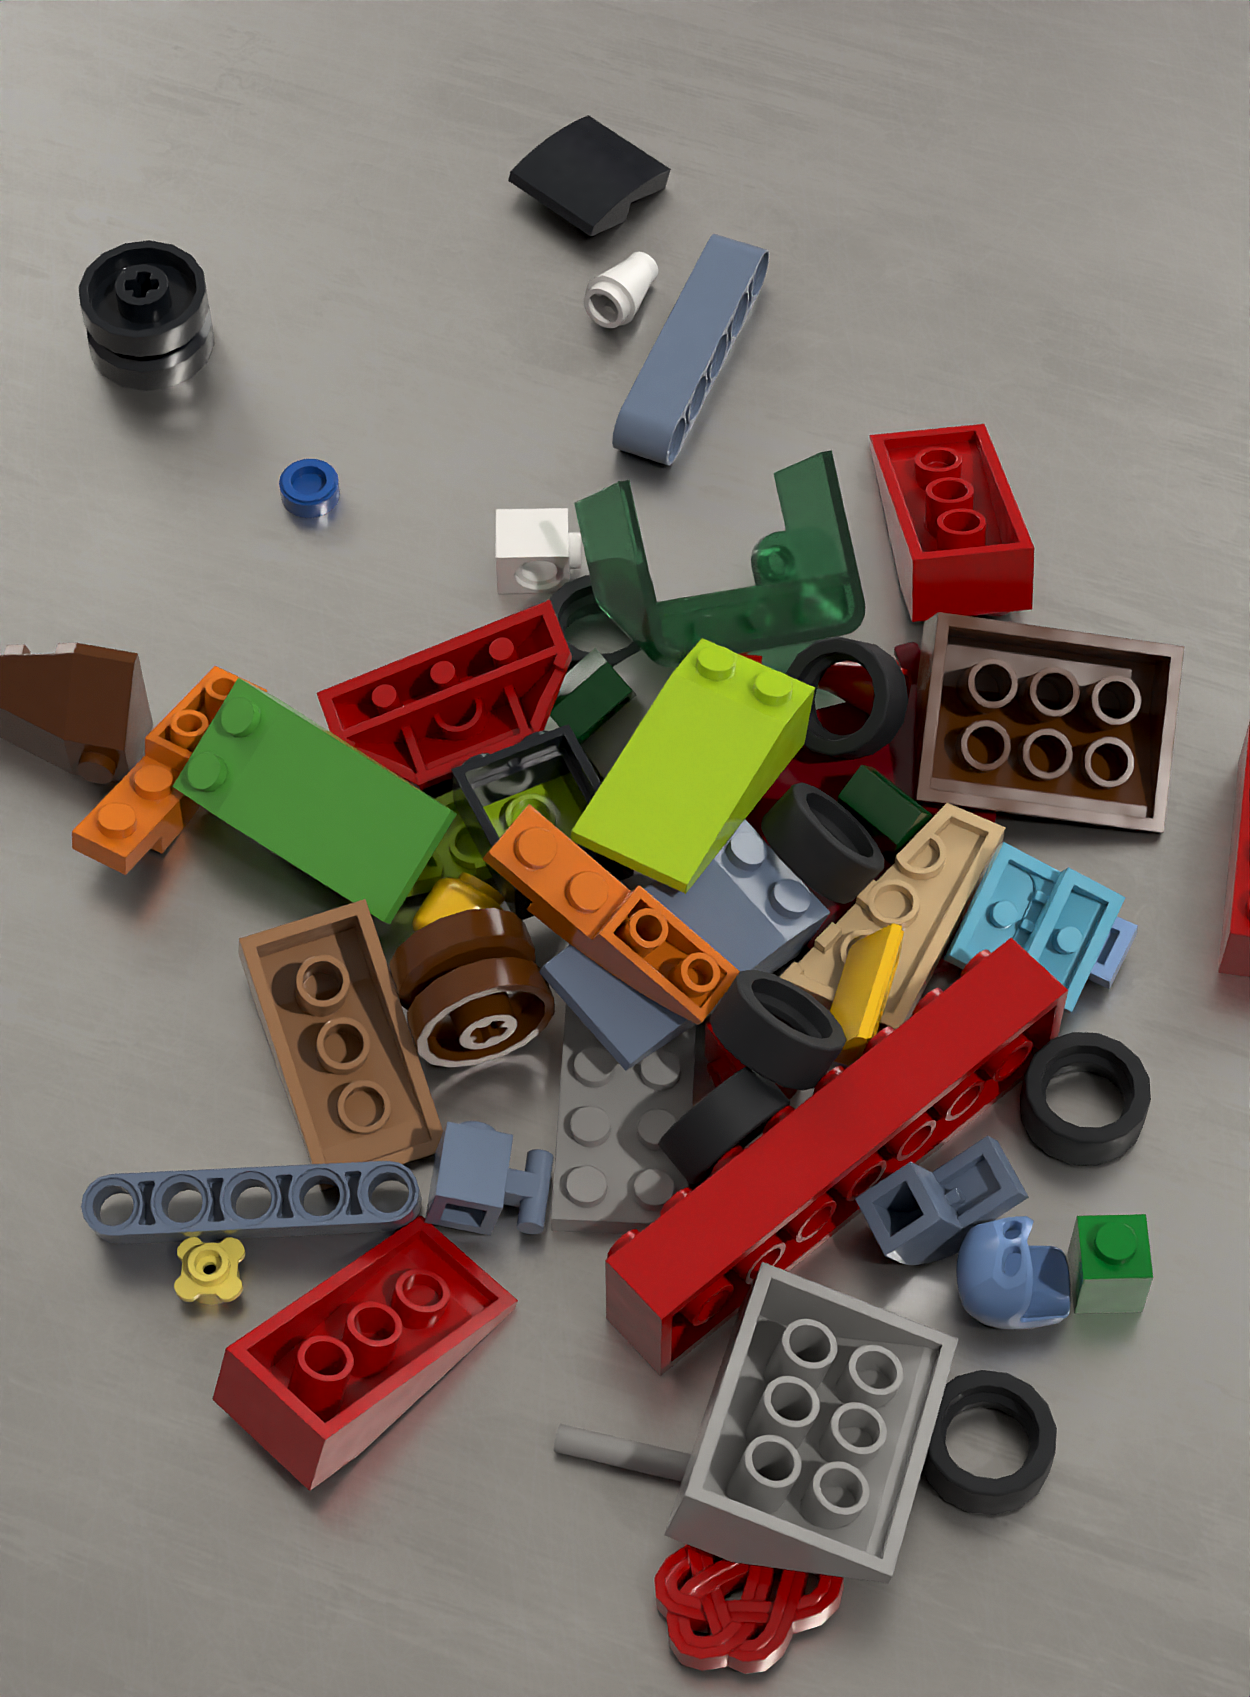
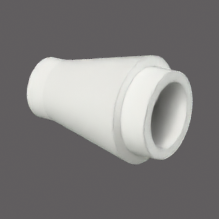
M634 252L625 261L589 281L584 296V307L589 317L595 323L605 328H615L632 321L650 284L658 276V267L653 258L644 252Z

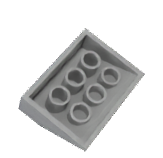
M762 1262L740 1305L664 1535L731 1562L889 1583L895 1570L958 1338Z

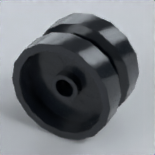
M150 240L124 243L102 253L86 268L78 287L80 307L87 331L91 359L104 377L126 388L142 391L165 389L192 378L208 362L215 345L204 271L192 255L173 244Z

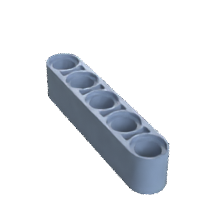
M713 234L709 238L621 407L613 431V448L668 466L674 462L761 290L769 264V251L767 249L717 234Z
M371 1161L109 1174L101 1176L89 1184L83 1194L81 1209L83 1218L96 1234L109 1243L124 1245L183 1242L190 1237H197L201 1241L224 1240L228 1237L249 1239L393 1232L400 1230L416 1219L420 1213L422 1198L417 1179L409 1168L399 1162ZM390 1180L399 1181L409 1190L408 1200L405 1205L398 1211L391 1213L381 1212L374 1208L371 1199L375 1188L382 1182ZM330 1184L340 1191L339 1203L335 1210L323 1216H315L306 1212L303 1204L307 1192L315 1185ZM252 1187H261L268 1190L271 1194V1204L265 1214L256 1219H244L237 1215L236 1203L242 1192ZM185 1190L200 1193L203 1201L202 1208L194 1219L184 1223L174 1222L169 1219V1203L176 1194ZM119 1193L130 1195L134 1206L128 1220L116 1226L103 1224L100 1211L105 1200Z

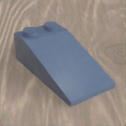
M746 819L686 894L657 880H654L644 888L739 971L755 969L773 973L802 953L830 914L829 910L779 859L773 849ZM569 945L545 963L539 971L543 978L625 1071L695 1025L694 1022L670 1011L619 980L572 945ZM718 1002V1003L716 1004V1006L712 1009V1011L708 1014V1016L714 1012V1010H715V1008L717 1007V1005L719 1004V1002Z

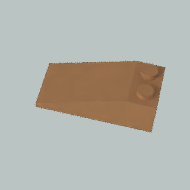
M366 899L239 938L238 954L310 1163L392 1161L405 1165L435 1155L443 1129ZM319 1184L321 1192L335 1188L330 1184Z

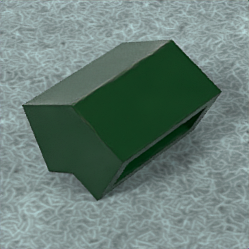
M594 648L566 673L550 717L559 727L569 724L581 745L637 694L600 652Z
M865 765L859 767L837 798V802L864 826L877 843L884 859L892 865L895 863L896 855L933 817L930 812L879 771Z

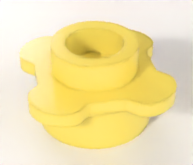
M190 1237L181 1242L177 1249L178 1258L182 1262L181 1276L174 1283L175 1292L181 1300L186 1302L196 1300L202 1304L214 1305L222 1302H231L240 1296L243 1285L240 1280L238 1266L245 1257V1249L238 1239L228 1237L220 1243H203L197 1237ZM207 1265H214L216 1267V1271L213 1274H206L203 1270Z

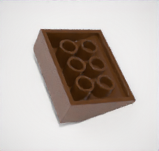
M943 612L936 613L924 622L917 678L914 800L943 805L949 803L958 807L1158 834L1164 833L1185 646Z

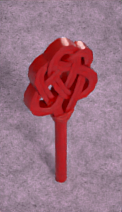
M687 1544L665 1559L655 1575L654 1581L657 1609L667 1619L670 1648L681 1665L701 1671L729 1667L748 1674L767 1671L784 1656L793 1634L821 1626L839 1609L844 1590V1577L813 1573L818 1578L819 1584L810 1594L804 1596L809 1572L731 1562ZM782 1572L775 1601H769L774 1576ZM745 1585L741 1600L725 1601V1595ZM692 1630L708 1633L710 1636L694 1635Z

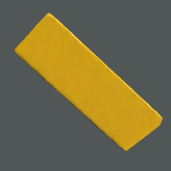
M892 923L858 940L849 949L830 1009L831 1014L842 1026L846 1037L844 1047L834 1061L836 1063L850 1066L863 1055L866 1045L878 1032L900 960L904 936L901 925Z

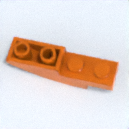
M214 666L145 737V756L73 829L72 849L124 875L150 849L161 854L167 849L200 808L199 804L172 786L228 696L238 676ZM242 679V680H244V681H246V682H248V683H250V684H252V685L258 687L259 689H261V690L267 692L266 689L261 688V687H259V686H257V685H255V684H253V683H251V682H249V681H247V680H245V679Z
M530 804L518 815L482 858L532 901L527 910L553 932L619 980L697 1025L705 1020L740 972L644 888L638 885L630 891Z

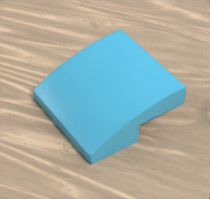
M1003 842L997 847L943 960L964 969L967 963L982 950L988 949L992 953L1008 939L1013 938L1068 989L1064 1013L1069 1014L1077 1003L1126 897L1069 867L1060 872Z

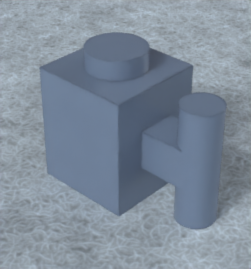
M466 1121L460 1124L447 1122L436 1149L425 1223L491 1236L503 1209V1204L519 1207L516 1227L520 1232L526 1234L542 1233L544 1230L554 1156L545 1150H530L527 1152L525 1171L509 1168L513 1142L512 1134L497 1132L492 1126L478 1121Z

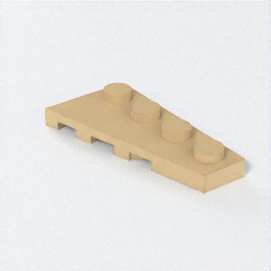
M946 803L896 855L895 863L877 881L873 879L856 898V903L836 924L832 922L815 939L814 947L798 964L793 962L780 978L795 984L830 1011L851 946L858 940L892 923L901 925L904 936L900 960L878 1032L888 1026H891L894 1030L911 1017L914 1008L973 899L997 847L1003 841L1005 827Z

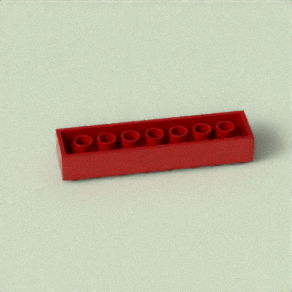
M1013 938L1008 939L992 953L985 949L976 954L964 967L960 978L944 991L941 988H935L927 993L914 1008L912 1017L895 1030L888 1026L879 1031L866 1045L863 1055L846 1069L843 1066H837L830 1070L818 1082L813 1095L796 1109L793 1106H787L777 1112L766 1124L761 1137L746 1149L737 1146L728 1151L714 1166L711 1173L712 1176L694 1190L686 1187L675 1193L662 1207L658 1219L641 1232L638 1229H632L622 1235L612 1245L605 1260L606 1319L649 1365L662 1376L738 1313L740 1305L762 1262L789 1272L862 1212L855 1200L856 1197L910 1161L920 1165L1024 1080V1075L1033 1055L1048 1041L1058 1037L1068 989Z

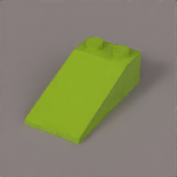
M702 638L670 675L571 831L570 839L585 848L686 894L804 745L815 687Z

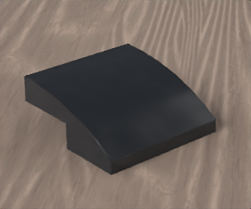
M587 115L563 127L535 147L510 171L508 181L589 236H593L626 222L631 202L666 188L671 169Z

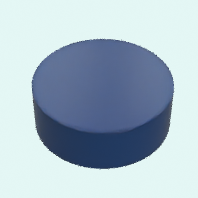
M302 459L285 468L280 476L279 487L282 503L295 516L302 518L323 516L329 513L339 501L338 475L330 464L322 460Z

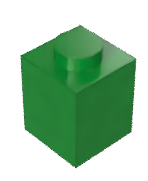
M1146 1214L1077 1216L1068 1248L1074 1314L1143 1312L1153 1281Z

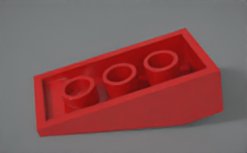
M975 424L869 435L870 450L900 587L912 622L927 621L938 612L964 616L985 614L989 616H1003L1014 611L1032 610L1035 548L986 425Z
M420 1215L226 1347L212 1400L301 1484L311 1491L360 1455L515 1310L518 1300L432 1224L425 1223V1218Z

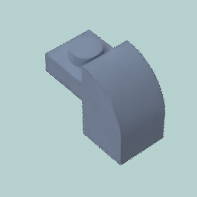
M987 1135L933 1172L910 1161L856 1197L855 1200L884 1255L902 1264L920 1265L935 1262L958 1253L964 1237L971 1228L982 1223L994 1221L1029 1198L999 1142Z

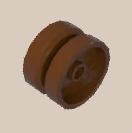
M497 908L465 910L442 917L414 932L397 948L389 963L390 974L401 1006L408 1011V1027L417 1052L423 1059L433 1065L445 1067L470 1066L503 1057L529 1043L546 1028L555 1013L554 996L549 983L539 973L541 968L536 965L535 948L525 922L514 912Z

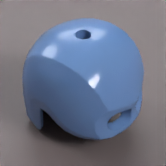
M1027 1216L1006 1217L976 1225L968 1231L962 1241L956 1265L960 1299L966 1312L984 1325L1008 1330L1032 1329L1058 1324L1070 1313L1071 1285L1066 1255L1061 1249L1054 1246L1028 1245L1027 1240L1034 1221Z

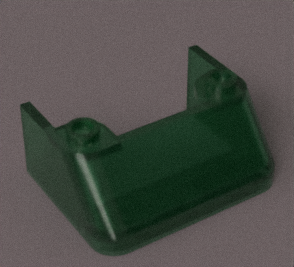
M832 450L820 452L773 473L786 530L766 535L755 544L751 554V567L755 586L657 602L630 480L618 481L574 502L592 589L597 604L653 662L670 668L678 667L702 638L737 654L746 655L814 643L818 640L836 636L841 637L854 632L864 619L865 599Z

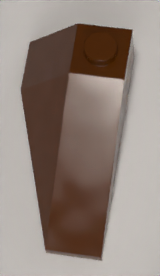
M58 643L54 653L30 654L31 651L25 644L6 645L3 655H0V738L72 775L82 776L84 779L98 784L119 783L142 759L145 750V737L151 732L153 727L138 653L82 643Z

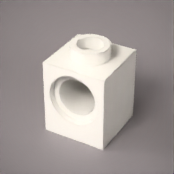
M568 508L496 509V575L498 594L555 593L565 583L570 582L569 569L581 568V532H569Z

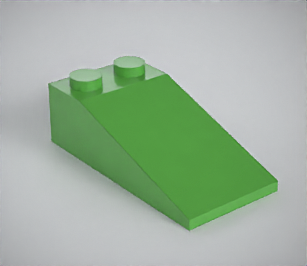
M239 677L172 786L221 820L354 903L366 899L370 914L389 925L457 815L448 807L288 704Z

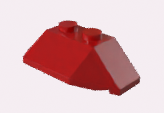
M547 600L319 691L317 696L331 733L413 786L423 790L451 779V769L461 766L475 755L495 753L520 743L525 737L534 732L543 731L570 665L572 654L550 600Z

